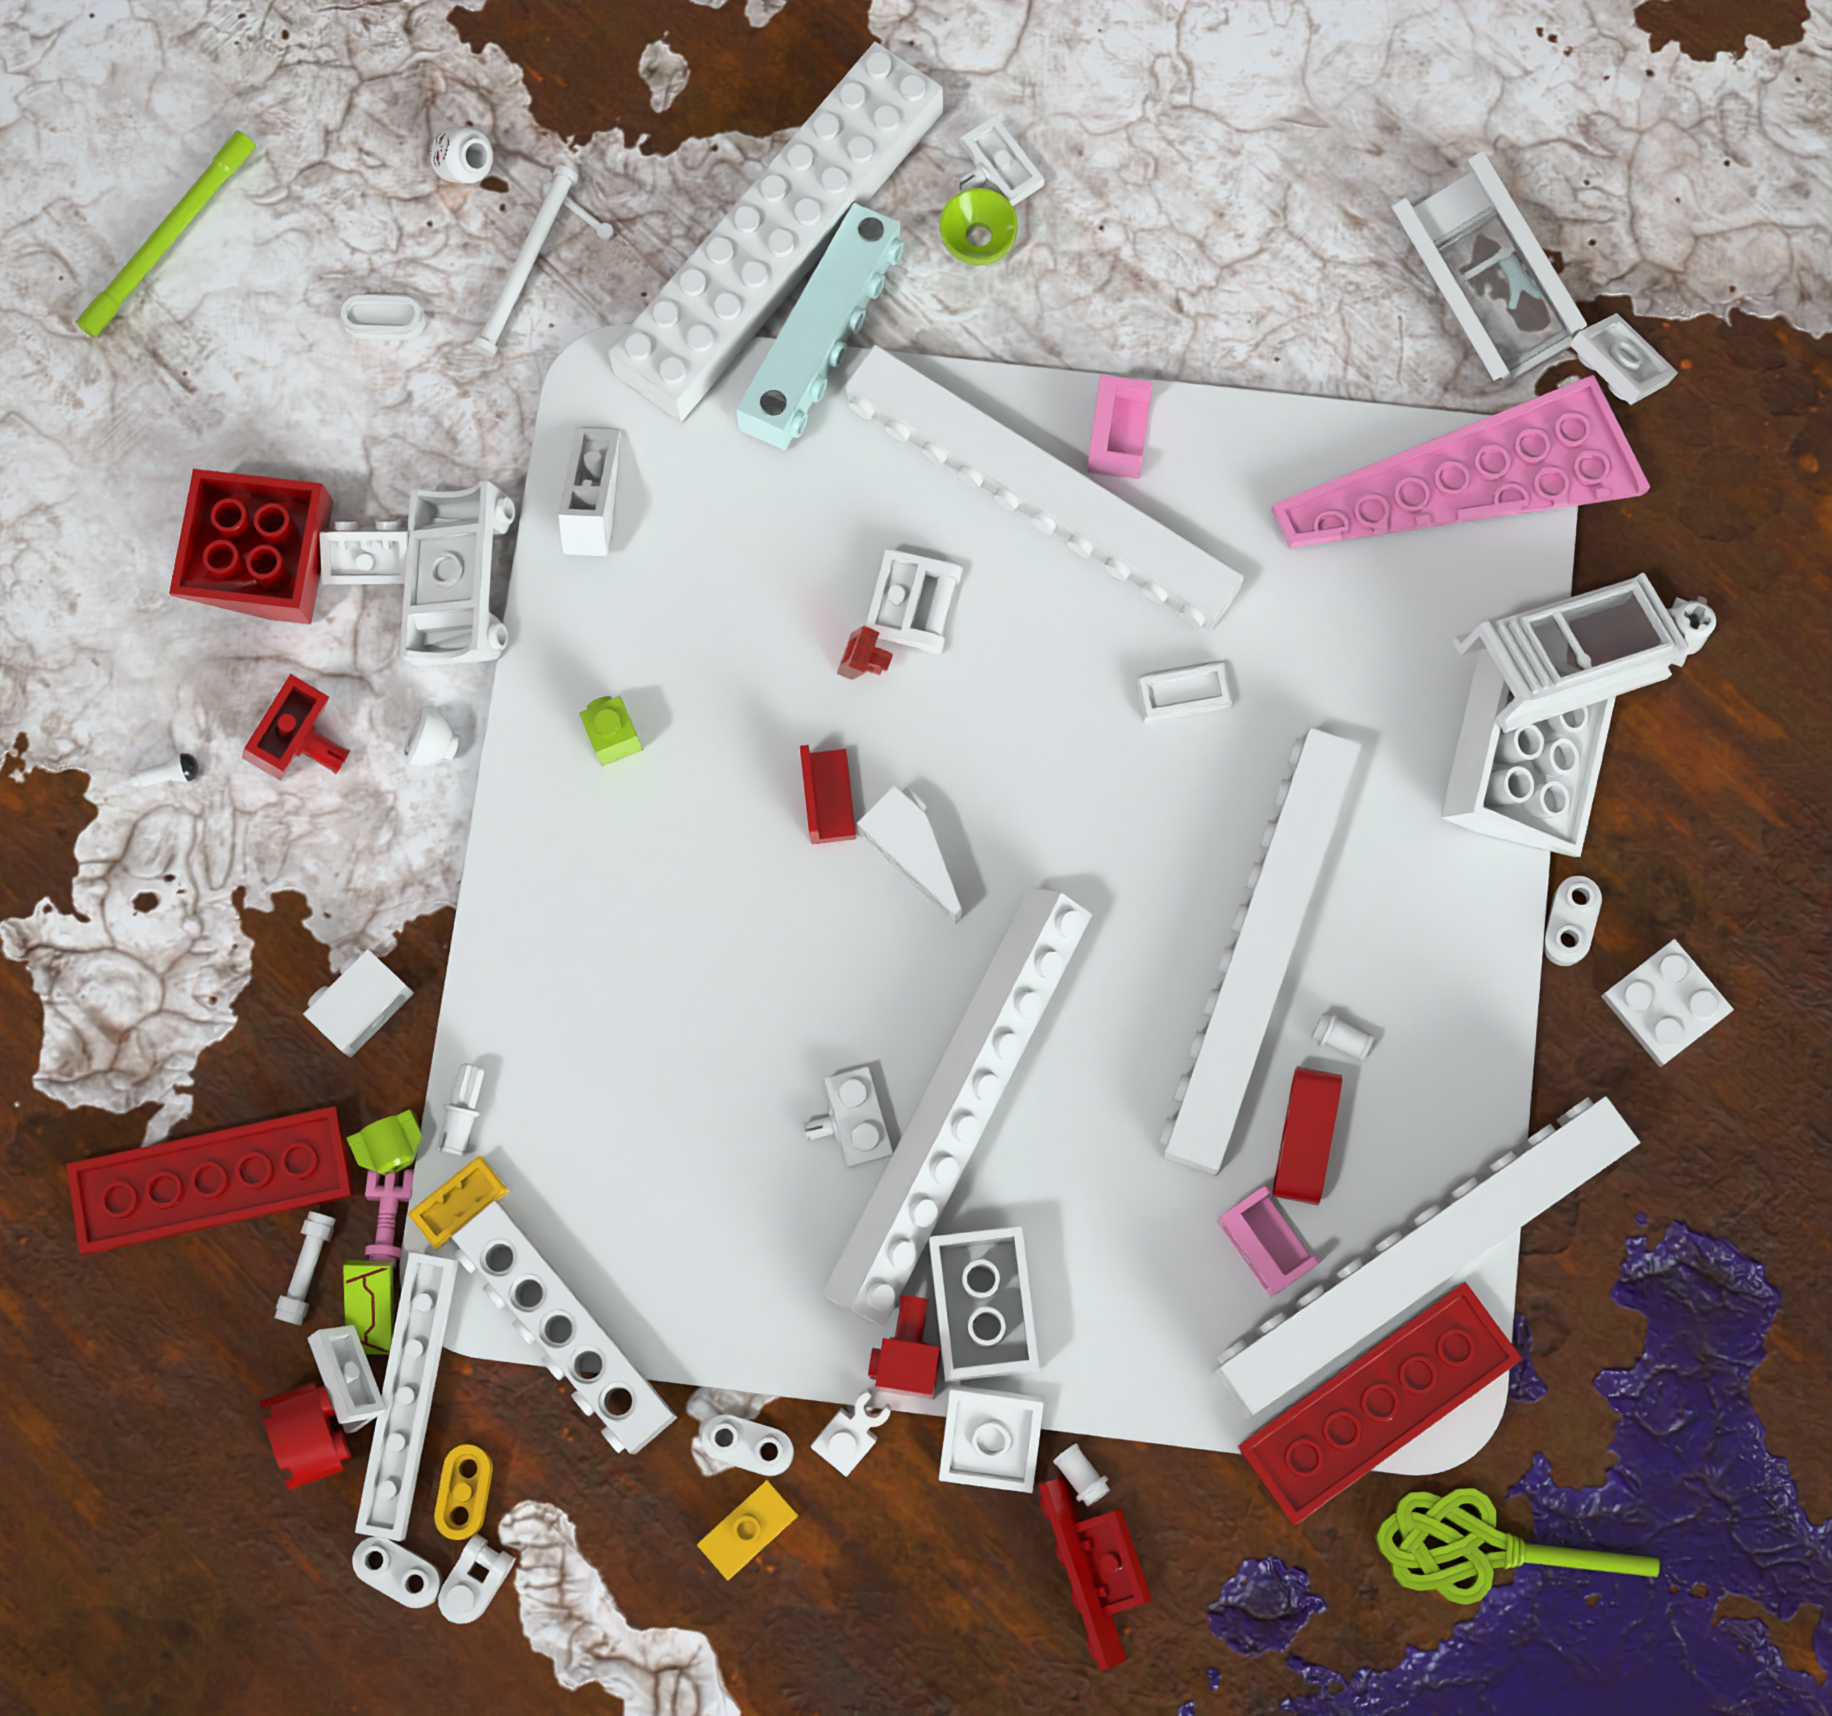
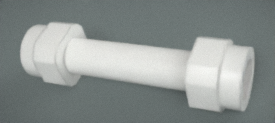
M309 1211L307 1220L304 1221L301 1233L306 1235L287 1295L286 1297L280 1295L274 1318L301 1326L309 1304L305 1303L304 1300L323 1242H330L336 1219Z

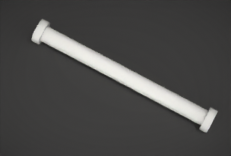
M562 165L555 167L553 172L555 180L480 337H474L471 347L488 357L495 356L498 350L495 344L570 186L577 184L579 175L568 167Z

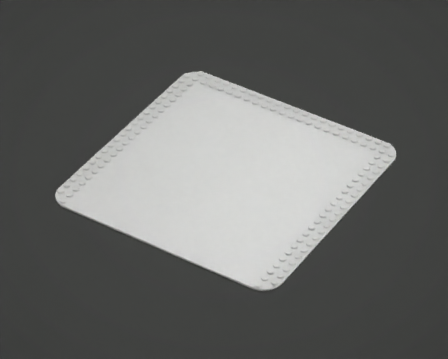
M632 324L604 326L582 335L568 345L549 368L542 384L503 620V625L508 633V643L506 648L502 650L501 656L496 663L421 1125L423 1139L417 1151L408 1212L477 1156L481 1155L510 1190V1193L497 1203L503 1206L647 1380L855 1406L860 1393L870 1388L873 1393L865 1403V1407L883 1409L888 1403L893 1411L947 1417L951 1384L1044 1397L1041 1429L1235 1454H1241L1237 1448L1239 1444L1464 1282L1468 1284L1512 1344L1521 1227L1246 1420L1213 1374L1216 1369L1222 1366L1217 1357L1242 1339L1246 1341L1248 1346L1252 1345L1260 1339L1255 1332L1260 1326L1280 1312H1283L1287 1319L1298 1312L1293 1304L1320 1284L1326 1292L1332 1289L1336 1284L1331 1277L1359 1257L1365 1265L1374 1259L1369 1251L1396 1231H1399L1403 1238L1409 1235L1412 1231L1407 1226L1408 1223L1435 1204L1439 1206L1441 1211L1446 1209L1449 1204L1444 1198L1473 1177L1480 1184L1487 1179L1482 1171L1513 1150L1517 1157L1524 1154L1520 1145L1527 1141L1529 1130L1551 851L1478 833L1441 818L1479 654L1478 650L1460 656L1452 640L1456 636L1472 632L1480 623L1486 621L1491 623L1571 598L1578 505L1289 549L1271 511L1273 504L1492 415L887 351L1242 574L1244 577L1240 591L1214 629L1209 631L1203 626L1201 628L1190 626L1179 617V611L1164 602L1163 605L1152 602L1141 592L1142 588L1129 579L1120 581L1114 578L1105 570V564L1091 555L1089 558L1078 555L1067 545L1068 541L1053 532L1052 535L1043 533L1031 523V517L1016 509L1015 512L1005 509L994 499V494L982 486L976 489L967 485L958 477V471L944 463L942 466L934 464L922 454L921 448L909 440L906 443L896 440L885 430V425L876 419L866 420L853 412L849 407V402H847L845 385L871 349L847 346L840 366L838 368L832 367L826 377L827 387L823 397L818 403L812 402L807 411L808 420L799 438L793 437L787 449L783 450L739 431L736 413L740 401L776 339L754 336L682 422L614 375L608 352ZM1100 375L1152 382L1139 479L1087 473ZM777 397L768 415L782 413L786 408V402L782 398ZM576 428L620 429L613 526L607 556L563 554L558 514ZM886 548L953 563L963 569L960 583L954 585L942 632L945 642L942 653H928L917 647L865 636L864 629ZM925 577L912 627L914 629L925 631L938 581L934 577ZM1559 625L1535 632L1548 657L1566 664L1567 639ZM1224 661L1233 702L1232 708L1144 723L1136 686V677ZM611 696L614 699L621 696L643 750L602 766L593 749L579 712L587 710V705L598 698ZM1312 727L1360 743L1362 746L1220 1169L1216 1176L1164 1159L1163 1156L1167 1146L1159 1144V1140L1167 1117L1174 1120L1177 1118L1181 1103L1173 1099L1181 1075L1184 1074L1191 1077L1196 1060L1189 1058L1188 1054L1196 1031L1206 1033L1211 1017L1202 1013L1210 990L1212 988L1220 991L1225 974L1217 972L1225 946L1234 949L1240 932L1231 930L1239 905L1249 906L1254 890L1245 887L1254 862L1263 865L1268 849L1261 847L1260 843L1268 820L1275 823L1278 821L1282 807L1274 805L1282 779L1290 782L1292 780L1296 766L1288 764L1294 743L1296 738L1305 740L1309 728ZM800 745H809L810 753L846 749L856 839L812 844L808 829ZM893 785L903 793L908 789L911 790L927 807L924 813L929 819L962 910V918L956 924L858 834L856 823ZM1029 887L1060 892L1093 915L930 1235L931 1237L1017 1226L1023 1227L1040 1366L1039 1372L954 1382L945 1381L928 1239L901 1295L930 1300L927 1306L923 1342H926L927 1345L938 1346L941 1350L934 1400L878 1391L875 1386L876 1380L870 1379V1376H868L872 1348L881 1349L883 1338L890 1339V1337H895L900 1297L885 1326H881L848 1311L821 1294L891 1157L848 1169L842 1147L834 1138V1135H828L807 1142L806 1132L803 1130L802 1123L828 1117L829 1100L823 1082L824 1078L868 1066L894 1153ZM1322 1013L1329 1016L1335 1013L1338 1015L1337 1020L1374 1035L1371 1046L1363 1061H1359L1358 1058L1327 1044L1323 1047L1318 1046L1319 1041L1313 1039L1312 1034ZM467 1063L483 1068L484 1076L474 1110L480 1113V1115L474 1118L466 1155L463 1157L436 1150L447 1111L443 1109L444 1104L450 1105L459 1068L462 1064ZM1296 1066L1342 1075L1339 1104L1319 1206L1272 1196L1291 1084ZM1265 1185L1271 1192L1268 1196L1308 1254L1311 1257L1316 1255L1320 1261V1264L1272 1298L1267 1294L1217 1223L1221 1215ZM408 1215L399 1266L401 1288L403 1287L409 1252L458 1260L454 1252L459 1249V1246L453 1239L439 1251L435 1250ZM507 1247L498 1249L492 1256L491 1263L493 1269L496 1272L507 1270L513 1262V1253ZM458 1261L442 1346L468 1357L546 1367L541 1360L547 1355L545 1350L536 1340L529 1345L512 1325L518 1318L507 1304L502 1309H499L485 1293L483 1287L488 1284V1281L478 1269L471 1274ZM533 1282L527 1284L522 1289L520 1298L524 1307H533L541 1301L543 1295L541 1285ZM559 1318L550 1327V1337L554 1343H563L572 1334V1324L568 1318ZM597 1353L587 1354L579 1364V1371L599 1374L602 1369V1360ZM1509 1370L1371 1471L1416 1476L1430 1475L1452 1469L1473 1457L1492 1437L1503 1416L1508 1393Z

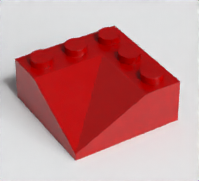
M193 469L169 594L173 597L268 620L311 625L321 573L319 532L329 528L334 502L324 485L314 482Z

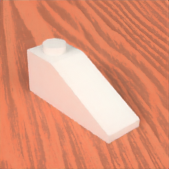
M576 428L558 514L563 554L607 556L613 526L620 429Z
M893 785L856 823L858 834L956 924L962 918V910L929 819L924 813L927 807L911 790L908 789L903 793Z

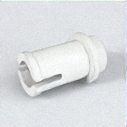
M1322 1013L1312 1034V1038L1319 1041L1318 1046L1323 1047L1327 1044L1358 1058L1359 1061H1363L1371 1046L1374 1035L1337 1020L1338 1015L1332 1013L1331 1016Z
M1074 1444L1061 1453L1053 1462L1060 1468L1079 1494L1076 1497L1077 1501L1081 1502L1083 1500L1087 1507H1090L1110 1491L1106 1485L1108 1478L1106 1476L1100 1477L1081 1452L1078 1444Z

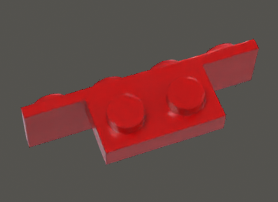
M1066 1477L1038 1485L1041 1492V1509L1046 1519L1051 1522L1057 1540L1055 1544L1056 1554L1062 1566L1066 1567L1072 1585V1603L1077 1612L1082 1615L1085 1624L1088 1651L1091 1657L1097 1661L1100 1672L1127 1661L1112 1614L1152 1601L1122 1509L1120 1508L1081 1522Z

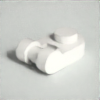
M477 1533L472 1536L465 1546L460 1559L446 1579L438 1595V1605L441 1613L449 1621L457 1624L470 1623L478 1619L485 1612L516 1560L505 1551L499 1554L488 1547V1540ZM476 1563L489 1570L484 1582L470 1574Z

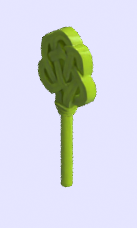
M1474 1488L1454 1489L1443 1497L1428 1492L1407 1493L1397 1501L1395 1512L1379 1524L1375 1534L1379 1552L1390 1563L1392 1576L1402 1587L1417 1591L1435 1589L1447 1601L1462 1605L1482 1600L1491 1589L1494 1568L1502 1567L1503 1569H1508L1510 1567H1520L1524 1562L1658 1577L1659 1574L1658 1558L1529 1544L1516 1535L1500 1532L1495 1529L1496 1509L1487 1495ZM1461 1504L1472 1505L1478 1512L1479 1519L1458 1506ZM1416 1507L1427 1509L1423 1514L1412 1512ZM1445 1518L1469 1533L1463 1536L1440 1521ZM1397 1530L1402 1538L1398 1546L1394 1544L1392 1539ZM1428 1535H1431L1443 1541L1446 1545L1427 1549L1423 1541ZM1485 1542L1503 1551L1484 1554L1478 1547ZM1461 1556L1466 1559V1561L1441 1570L1437 1565ZM1408 1568H1419L1422 1574H1412ZM1475 1575L1474 1582L1467 1588L1461 1589L1453 1584Z

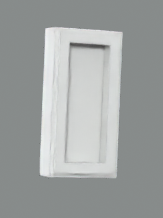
M1224 661L1136 677V686L1144 723L1232 708L1233 702Z

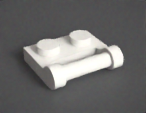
M886 548L864 629L865 636L917 647L928 653H942L945 642L942 632L954 585L960 583L963 569L953 563ZM926 576L936 578L938 581L925 631L912 627Z

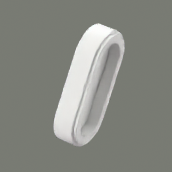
M358 293L346 298L339 308V320L347 334L357 339L410 340L417 337L426 325V315L422 305L416 298L409 295Z

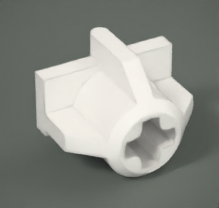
M1698 596L1695 601H1685L1676 597L1672 608L1666 609L1688 645V648L1672 662V664L1682 667L1687 655L1694 654L1702 648L1716 626L1715 613L1706 604L1707 599L1702 596ZM1661 639L1659 640L1657 646L1663 644V642L1661 641Z

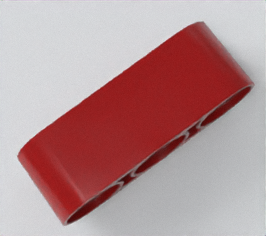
M1296 1066L1274 1177L1273 1197L1319 1206L1339 1104L1342 1075Z

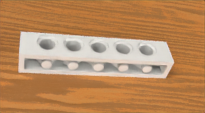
M493 1201L451 1237L459 1246V1249L454 1252L456 1258L469 1273L472 1274L478 1269L488 1281V1284L483 1287L488 1297L499 1309H502L507 1304L518 1318L512 1323L514 1328L529 1345L536 1340L545 1350L547 1355L541 1359L545 1366L559 1381L564 1376L569 1379L577 1389L571 1395L587 1416L590 1417L594 1412L597 1413L607 1425L601 1433L618 1453L626 1448L630 1454L635 1455L678 1418L502 1205ZM500 1248H510L513 1253L511 1266L505 1271L496 1272L491 1263L493 1254ZM529 1283H539L543 1290L541 1301L533 1307H524L520 1298L522 1289ZM559 1318H568L572 1324L571 1336L563 1343H554L550 1337L551 1325ZM597 1353L602 1360L601 1372L595 1378L584 1379L579 1371L580 1361L587 1354ZM627 1389L632 1396L631 1408L627 1413L616 1416L609 1408V1398L616 1390Z

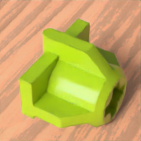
M409 1109L396 1116L378 1120L366 1126L360 1132L347 1137L357 1164L382 1175H389L410 1166L416 1157L423 1139L417 1123L419 1120L416 1113Z

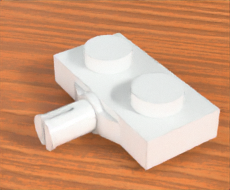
M996 115L961 137V146L973 160L975 168L961 178L956 179V185L959 190L965 191L987 183V185L994 188L997 193L1003 195L1014 206L1044 186L1045 178Z
M869 1067L824 1078L823 1082L829 1100L828 1117L802 1123L803 1130L806 1132L807 1142L833 1134L842 1147L848 1169L892 1157L893 1151Z

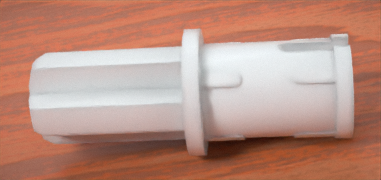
M467 1063L460 1066L450 1105L444 1104L443 1109L447 1111L436 1150L465 1157L474 1118L480 1115V1113L474 1110L484 1076L483 1068Z

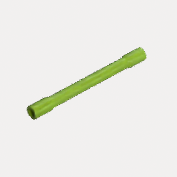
M239 130L232 134L213 157L212 163L107 288L99 293L78 317L75 323L85 333L94 339L98 337L119 312L121 304L226 179L232 176L255 150V143L247 135Z

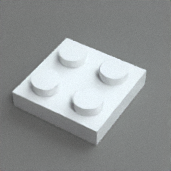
M1617 313L1579 331L1569 343L1578 353L1579 360L1589 369L1597 371L1608 382L1611 392L1618 398L1626 400L1630 405L1668 385L1678 373Z
M1675 939L1601 996L1659 1067L1666 1064L1734 1010Z
M951 1384L939 1481L1032 1493L1044 1397Z

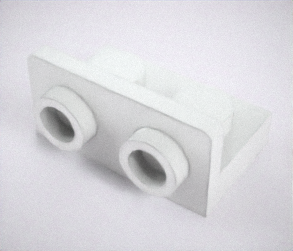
M356 519L333 520L332 527L319 532L322 585L404 584L406 550L408 549V526H402L401 519L376 520V527H359V522Z

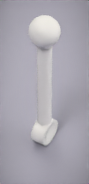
M548 180L543 185V192L546 196L554 182L553 180ZM568 196L565 197L563 204L596 229L600 240L607 242L613 239L614 230L611 224L600 223Z

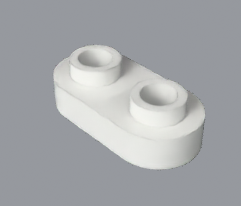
M1573 876L1567 878L1556 889L1544 930L1543 951L1551 962L1560 966H1571L1578 963L1590 949L1602 903V895L1596 883L1587 877ZM1572 892H1582L1586 896V904H1576L1572 899ZM1567 933L1572 935L1575 939V946L1571 948L1564 946L1561 942V934Z
M722 1414L709 1420L702 1432V1445L705 1452L714 1460L765 1476H776L786 1471L793 1461L794 1447L792 1441L784 1432L733 1415ZM723 1429H729L733 1433V1442L728 1447L719 1446L716 1440L717 1434ZM766 1443H774L778 1448V1455L772 1461H766L761 1456V1449Z
M375 1536L362 1541L354 1551L352 1560L354 1571L362 1581L410 1608L426 1607L437 1600L443 1586V1578L438 1567L427 1559L394 1540ZM374 1551L380 1552L383 1556V1564L377 1570L372 1569L368 1562L369 1556ZM415 1574L421 1576L424 1581V1586L418 1593L412 1592L409 1588V1580Z

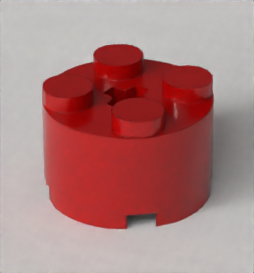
M313 1381L260 1401L261 1409L265 1411L271 1409L272 1415L263 1418L279 1469L286 1468L287 1472L291 1470L294 1477L285 1481L289 1490L345 1470L344 1461L352 1459V1455L344 1432L340 1430L334 1432L329 1417L336 1414L325 1385L318 1388L316 1382Z

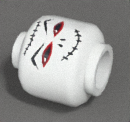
M449 127L441 130L434 137L430 146V161L434 171L442 179L454 183L473 184L482 180L489 173L493 164V149L488 138L479 130L468 127Z

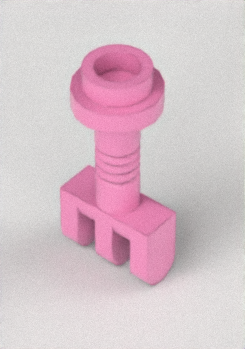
M368 1169L365 1197L371 1201H380L375 1245L365 1247L364 1257L368 1260L393 1261V1269L396 1268V1261H400L402 1249L393 1246L398 1202H409V1199H411L414 1169H405L403 1186H397L398 1172L386 1175L385 1185H379L381 1174Z

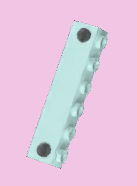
M852 204L736 409L739 431L783 450L787 449L793 437L799 438L808 420L807 411L812 402L818 403L823 397L827 387L826 377L832 367L838 368L846 353L847 344L845 343L851 332L856 334L862 327L866 316V305L870 298L877 299L885 282V271L889 264L896 265L902 254L904 242L900 240L899 221L858 204Z

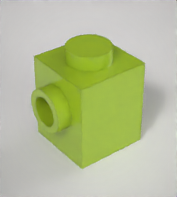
M611 696L598 698L587 705V710L579 712L593 749L602 766L643 750L621 696L614 699Z

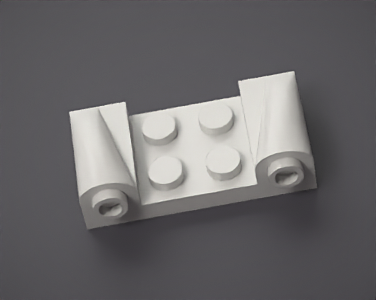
M479 481L475 486L460 491L410 490L408 548L406 550L399 657L417 667L498 660L502 650L507 646L508 633L506 627L496 616L489 613L488 609L493 534H505L508 531L509 525L515 518V508L512 500L507 497L505 492L489 481Z

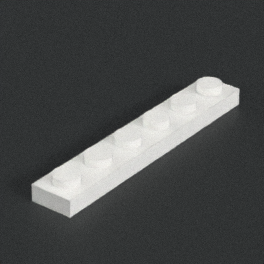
M409 1252L381 1395L386 1410L377 1416L355 1533L396 1541H403L406 1538L459 1260Z

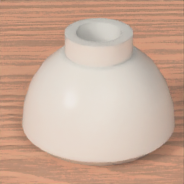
M425 706L418 711L410 728L404 749V760L407 765L412 766L432 765L443 758L452 760L460 736L452 733L447 720L442 714L429 706Z

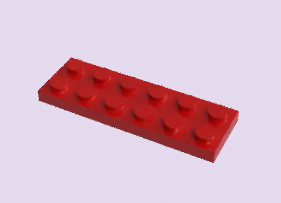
M336 1106L66 1164L79 1254L84 1256L354 1197L340 1110Z
M1464 1282L1239 1444L1237 1448L1292 1526H1295L1523 1359L1468 1284Z

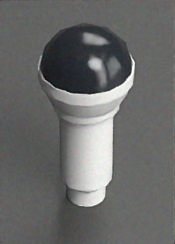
M182 752L176 754L165 764L138 770L137 773L130 775L133 787H146L169 780L188 783L196 778L199 772V765L193 755Z

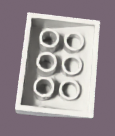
M1487 648L1479 650L1441 818L1478 833L1572 857H1581L1616 696L1504 733L1496 717L1515 697ZM1549 658L1560 678L1580 672Z

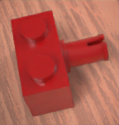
M290 674L246 744L242 759L281 781L296 755L300 757L304 754L333 771L332 773L337 774L351 750L345 749L316 732L318 727L315 724L325 710L329 696Z
M900 1295L895 1337H890V1339L883 1338L881 1349L872 1348L868 1376H870V1379L876 1380L875 1386L878 1391L934 1400L941 1350L938 1346L927 1345L926 1342H923L929 1299Z

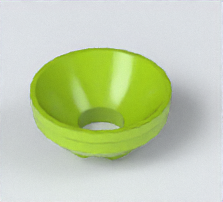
M972 188L955 195L945 205L940 218V235L948 252L957 260L975 266L991 264L1003 258L1013 246L1018 230L1017 215L1009 200L1000 193L985 188ZM975 227H983L991 233L992 237L984 246H973L966 239L968 231Z

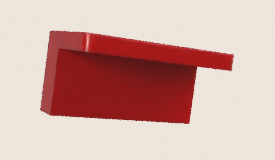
M800 745L808 829L812 844L856 839L846 749L810 753L809 745Z

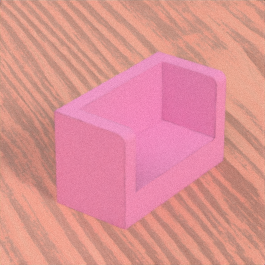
M1100 375L1087 473L1139 479L1152 382Z
M1265 1185L1221 1215L1217 1223L1267 1294L1272 1298L1320 1264V1261L1316 1255L1311 1257L1269 1199L1268 1196L1271 1192Z

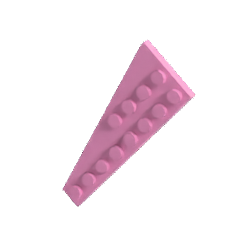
M1591 375L1272 505L1271 511L1289 549L1637 497L1647 493L1650 485L1595 376Z

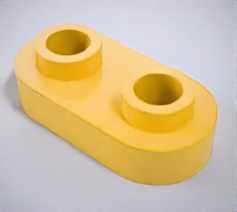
M469 1444L460 1445L450 1451L445 1458L434 1519L439 1532L449 1539L465 1540L471 1538L483 1525L493 1464L489 1454L481 1447ZM467 1460H473L477 1464V1472L471 1478L465 1477L462 1473V1466ZM459 1507L466 1508L469 1513V1518L463 1525H458L453 1518L455 1510Z

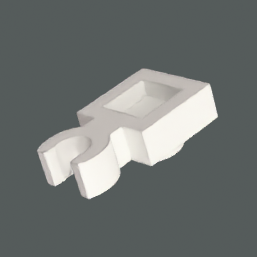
M870 1388L865 1389L858 1396L855 1404V1413L852 1416L841 1407L811 1444V1448L846 1477L877 1441V1436L868 1429L882 1425L888 1419L891 1412V1406L888 1403L877 1414H872L866 1410L865 1403L873 1393Z

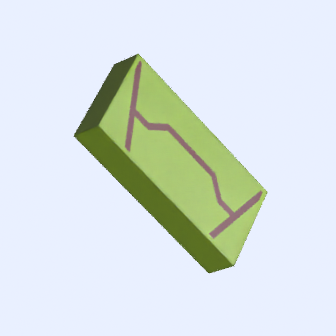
M346 1260L343 1265L345 1326H355L365 1354L389 1355L395 1328L393 1261Z

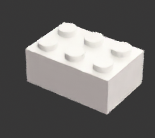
M1017 1226L929 1237L945 1381L954 1382L1039 1372L1040 1366L1023 1227Z

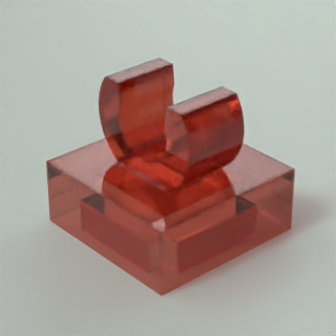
M864 625L852 632L837 674L854 680L866 671L876 675H880L882 670L887 671L893 654L875 647L880 632Z

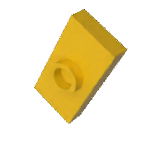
M479 1155L408 1212L407 1215L434 1249L439 1251L452 1240L451 1237L493 1201L499 1202L510 1193V1190L486 1160Z
M766 1480L705 1536L697 1546L726 1580L729 1581L799 1515L773 1485Z

